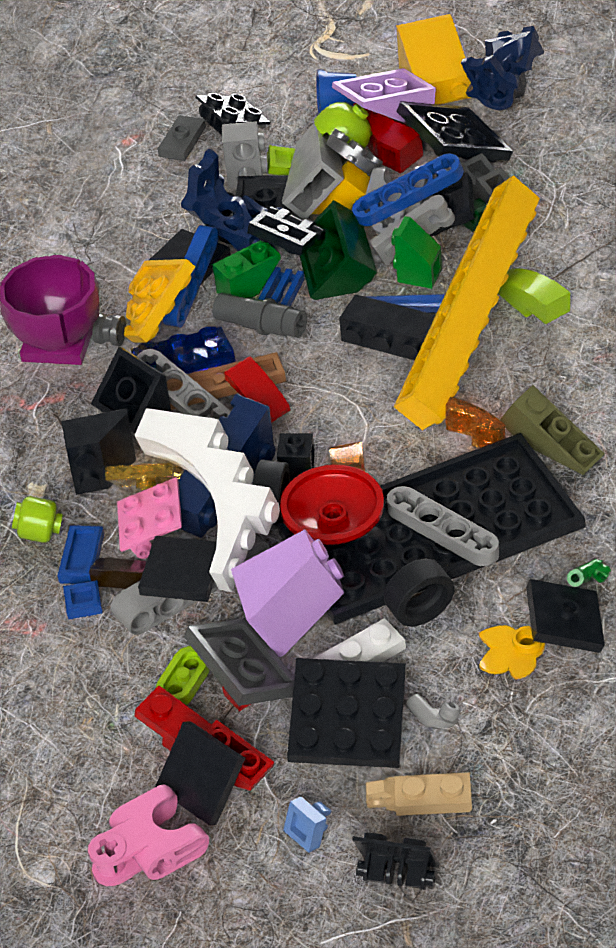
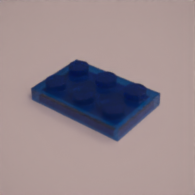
M204 327L197 333L189 335L175 334L169 337L168 340L160 342L148 341L147 343L139 344L136 348H131V353L136 357L143 350H157L186 374L236 362L234 350L222 327ZM155 361L152 364L145 362L157 370Z

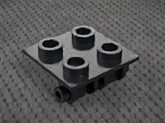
M209 93L208 95L195 96L202 103L199 107L200 117L205 119L221 135L223 124L257 122L259 125H270L271 123L262 115L261 110L253 107L243 95L232 93L231 96H221L216 93Z
M370 832L364 833V838L352 837V841L362 856L365 857V861H358L356 876L363 877V881L383 883L388 861L386 884H392L395 864L400 863L397 878L398 886H403L407 864H409L405 883L406 887L426 890L427 886L434 887L436 871H430V867L439 868V862L431 847H426L425 841L404 838L403 843L387 841V836Z

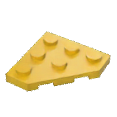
M187 259L144 261L129 284L128 292L133 297L127 302L126 318L130 320V325L124 328V336L133 343H147L152 340L159 331L158 325L163 317L174 308V300L180 290H183L190 283L191 273L196 266Z

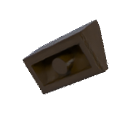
M98 558L90 567L91 581L97 580L99 587L127 589L141 580L147 561Z

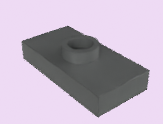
M178 115L157 148L158 156L185 161L206 128L205 119Z

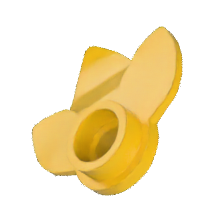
M499 625L479 632V638L490 648L480 661L479 667L490 674H503L509 671L510 675L516 680L524 678L535 670L536 658L541 656L545 650V643L533 641L531 626L514 629L507 625Z

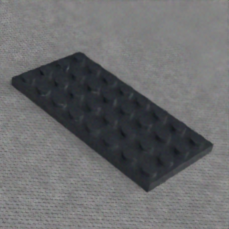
M522 433L516 434L381 485L384 497V510L375 527L353 541L335 545L323 544L327 550L328 559L335 558L344 574V577L340 579L344 594L326 612L334 625L385 606L383 594L387 583L402 567L416 560L425 558L435 560L451 579L485 567L469 562L392 518L388 513L387 494L396 487L405 486L412 488L493 533L499 540V558L496 562L585 528V517ZM428 514L420 519L425 522H432L438 517ZM284 522L278 524V532L283 541L295 535L287 528ZM455 529L447 534L451 537H461L465 532ZM429 585L421 588L416 593L426 590Z

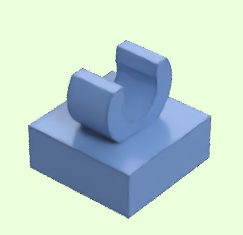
M298 797L289 803L283 831L309 853L320 848L323 832L328 827L325 816L330 815L331 810L322 802H316L311 805L304 798Z

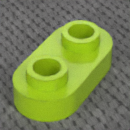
M191 646L180 649L174 655L159 678L156 687L158 685L187 705L195 696L210 669Z

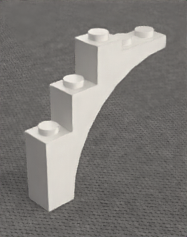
M146 408L135 433V438L144 454L168 460L186 469L205 485L213 497L217 514L218 532L216 551L209 572L219 590L232 592L235 581L231 569L244 562L248 550H251L254 546L255 533L269 534L272 523H275L279 517V503L276 501L271 488L251 485L254 477L253 469L244 453L226 450L228 447V436L219 419Z

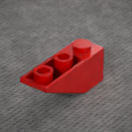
M365 109L369 114L366 119L370 123L372 132L367 147L374 156L383 161L382 165L401 174L423 156L422 140L414 129L382 114Z

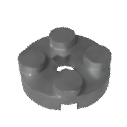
M335 128L326 142L329 147L370 176L373 168L381 167L383 161L370 152L365 156L367 151L363 146L353 139L347 143L349 137Z

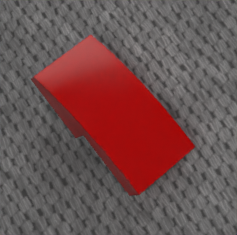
M251 356L224 372L225 380L241 396L269 406L271 423L291 411L290 405L277 386Z

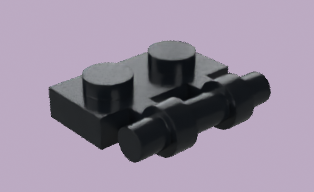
M271 206L268 211L263 210L249 222L247 233L258 237L263 242L281 247L288 253L301 256L315 244L316 239L321 240L324 237L325 229L316 226V222L310 219L302 220L293 216L292 212L282 208L279 210Z

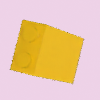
M451 14L396 25L399 69L404 68L436 87L435 104L437 105L471 98L466 94L471 82L461 65L462 59L466 57Z

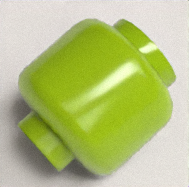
M27 496L23 499L22 503H16L12 529H17V535L21 539L47 543L50 541L52 533L59 534L63 514L56 513L57 505L55 501Z

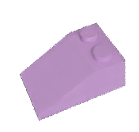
M404 68L332 82L333 89L361 107L404 123L405 120L396 112L400 101L435 104L436 87Z

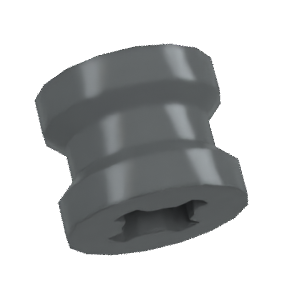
M99 313V317L93 324V341L97 344L111 342L114 346H121L125 339V317L115 315L112 318L108 317L107 314Z

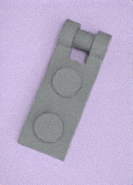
M442 195L432 196L405 215L411 217L429 235L440 227L452 225L455 221V215L450 208H447L448 204ZM404 217L369 241L385 265L394 259L395 246L391 243L392 233L395 227L398 228Z

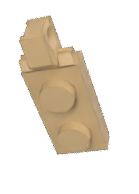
M470 772L394 776L385 778V780L366 782L367 808L386 807V810L396 811V816L472 811Z

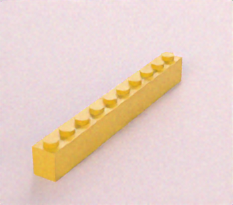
M514 175L494 188L394 404L395 409L421 430L434 423L436 425L440 424L448 415V404L459 390L457 384L460 377L467 371L469 367L468 359L479 345L478 337L480 332L489 322L488 314L499 300L497 294L500 287L504 285L509 277L507 271L510 265L518 257L516 251L527 236V226L537 214L535 208L540 198Z

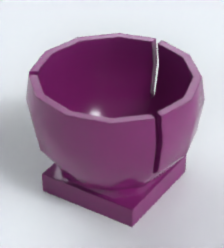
M63 255L35 257L12 268L0 283V310L7 328L23 342L20 350L21 361L82 365L92 336L93 324L99 317V285L95 273L83 261L80 262V259Z

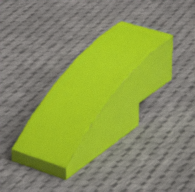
M512 268L507 271L509 277L504 285L500 287L498 294L525 317L533 314L544 324H547L570 312V292L559 283L532 270Z

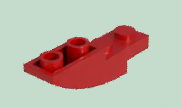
M159 685L135 709L134 717L163 737L162 745L170 751L182 723L191 721L245 757L246 759L234 784L236 787L251 791L274 766V761L217 719L213 724L209 723Z

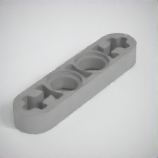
M147 349L138 354L137 357L144 362L152 364L155 361L157 370L166 376L167 381L173 378L181 380L183 386L179 390H168L170 403L180 412L187 415L212 418L210 413L213 409V417L215 419H219L221 416L228 417L231 411L162 353L154 349ZM194 398H201L206 402V406L202 410L194 411L189 408L188 403Z
M400 486L390 490L387 494L388 513L397 521L475 565L489 566L498 560L499 540L493 533L412 488ZM428 514L438 517L432 522H425L420 519ZM455 529L465 532L461 537H451L447 533Z

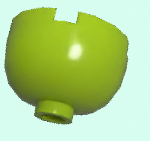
M335 102L321 111L314 119V124L322 136L326 132L330 136L336 128L349 137L347 143L353 139L364 148L370 142L372 135L370 123L366 119L369 114L357 103L352 106L347 102Z

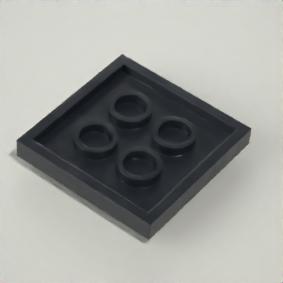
M403 101L399 103L396 112L405 120L406 125L413 128L419 134V138L422 141L428 143L437 156L454 154L457 157L469 160L483 153L489 162L510 160L513 150L469 107Z
M296 658L287 752L288 762L399 768L406 663Z

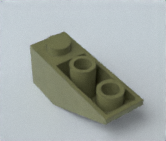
M534 385L526 390L499 420L513 436L522 433L535 451L582 475L605 454Z

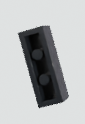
M355 294L339 317L341 341L415 361L436 315Z

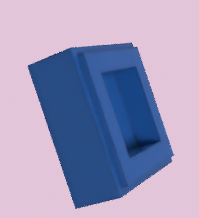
M97 580L63 586L68 620L103 613Z

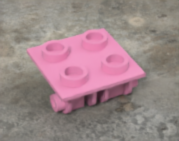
M177 477L117 501L121 552L131 549L138 558H148L152 547L150 540H153L155 536H163L182 528L179 482Z

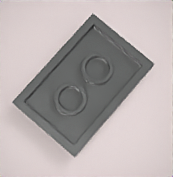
M246 618L187 627L184 638L238 706L293 697L295 676L248 623Z

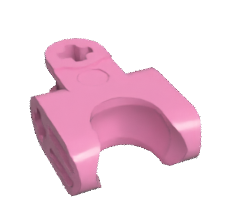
M159 785L117 808L109 819V825L112 829L97 835L91 840L88 845V854L91 862H93L92 873L94 879L104 886H116L132 878L135 874L144 871L149 879L158 880L201 857L208 848L209 837L195 823L187 824L174 830L159 827L162 823L172 818L177 809V795L167 785ZM102 846H104L105 849L104 853H102ZM114 866H117V872H116V873H115V871H114Z

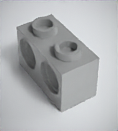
M257 122L223 124L222 143L228 189L237 188L238 176H263V174H268L267 156L261 157L260 152L265 151L264 133H258Z

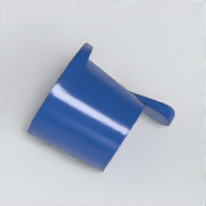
M317 69L316 98L318 114L335 102H347L353 106L355 102L333 89L332 82L356 78V74L326 72L324 69Z

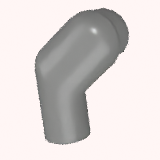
M414 694L406 703V707L427 727L450 728L458 722L460 708L454 702H444L440 708H432L420 694Z

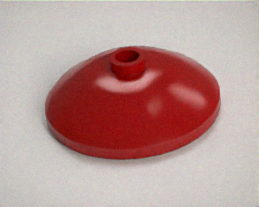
M346 465L319 466L299 474L286 486L280 500L281 516L287 528L294 534L306 530L314 541L320 539L325 545L342 544L360 538L372 530L379 522L384 510L383 492L378 482L363 470Z

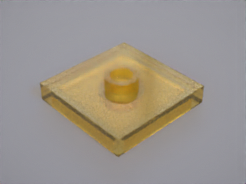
M171 463L113 466L105 468L106 481L119 487L136 486V489L146 490L176 477L179 480L184 471Z

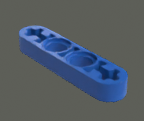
M444 154L360 197L352 207L357 222L362 226H372L456 183L464 173L462 164L456 155ZM428 179L426 185L414 187L417 181ZM401 193L399 199L387 201L390 195Z
M203 225L198 226L184 258L196 267L191 273L190 283L183 290H180L175 298L174 308L163 317L165 325L179 328L184 325L218 242L217 228Z

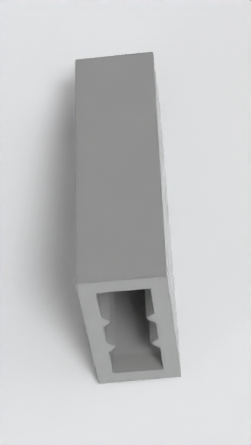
M314 123L297 141L282 199V204L303 220L308 218L344 179L340 154L326 144L329 135L326 132L322 136Z

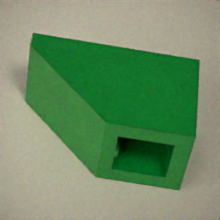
M404 216L400 226L394 228L391 243L395 246L393 268L397 269V282L432 289L442 270L441 246L411 217Z
M260 240L212 264L216 292L218 294L226 293L244 298H253L259 295L280 261V253L269 243Z

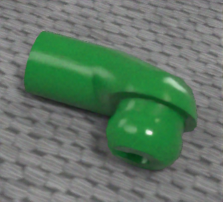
M593 559L570 570L567 574V581L573 587L583 585L592 578L599 583H604L611 573V568L603 564V560Z

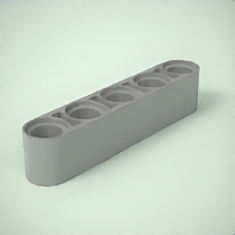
M255 533L254 546L251 550H248L244 562L270 548L268 543L257 533ZM217 536L209 541L217 542ZM139 581L117 594L112 600L110 610L130 633L140 635L197 601L140 595L138 589ZM215 581L211 593L218 589Z

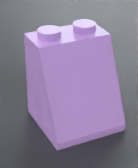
M306 530L293 535L231 569L246 620L278 657L285 655L344 594L340 582L344 574L335 558L328 559L327 550L321 540L317 539L314 541Z

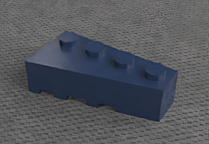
M236 394L230 402L234 408L227 418L221 416L219 421L228 436V447L226 450L244 453L255 476L260 460L272 461L276 452L270 408L267 405ZM185 469L178 480L182 528L180 529L202 538L210 528H213L218 523L215 502L205 485Z

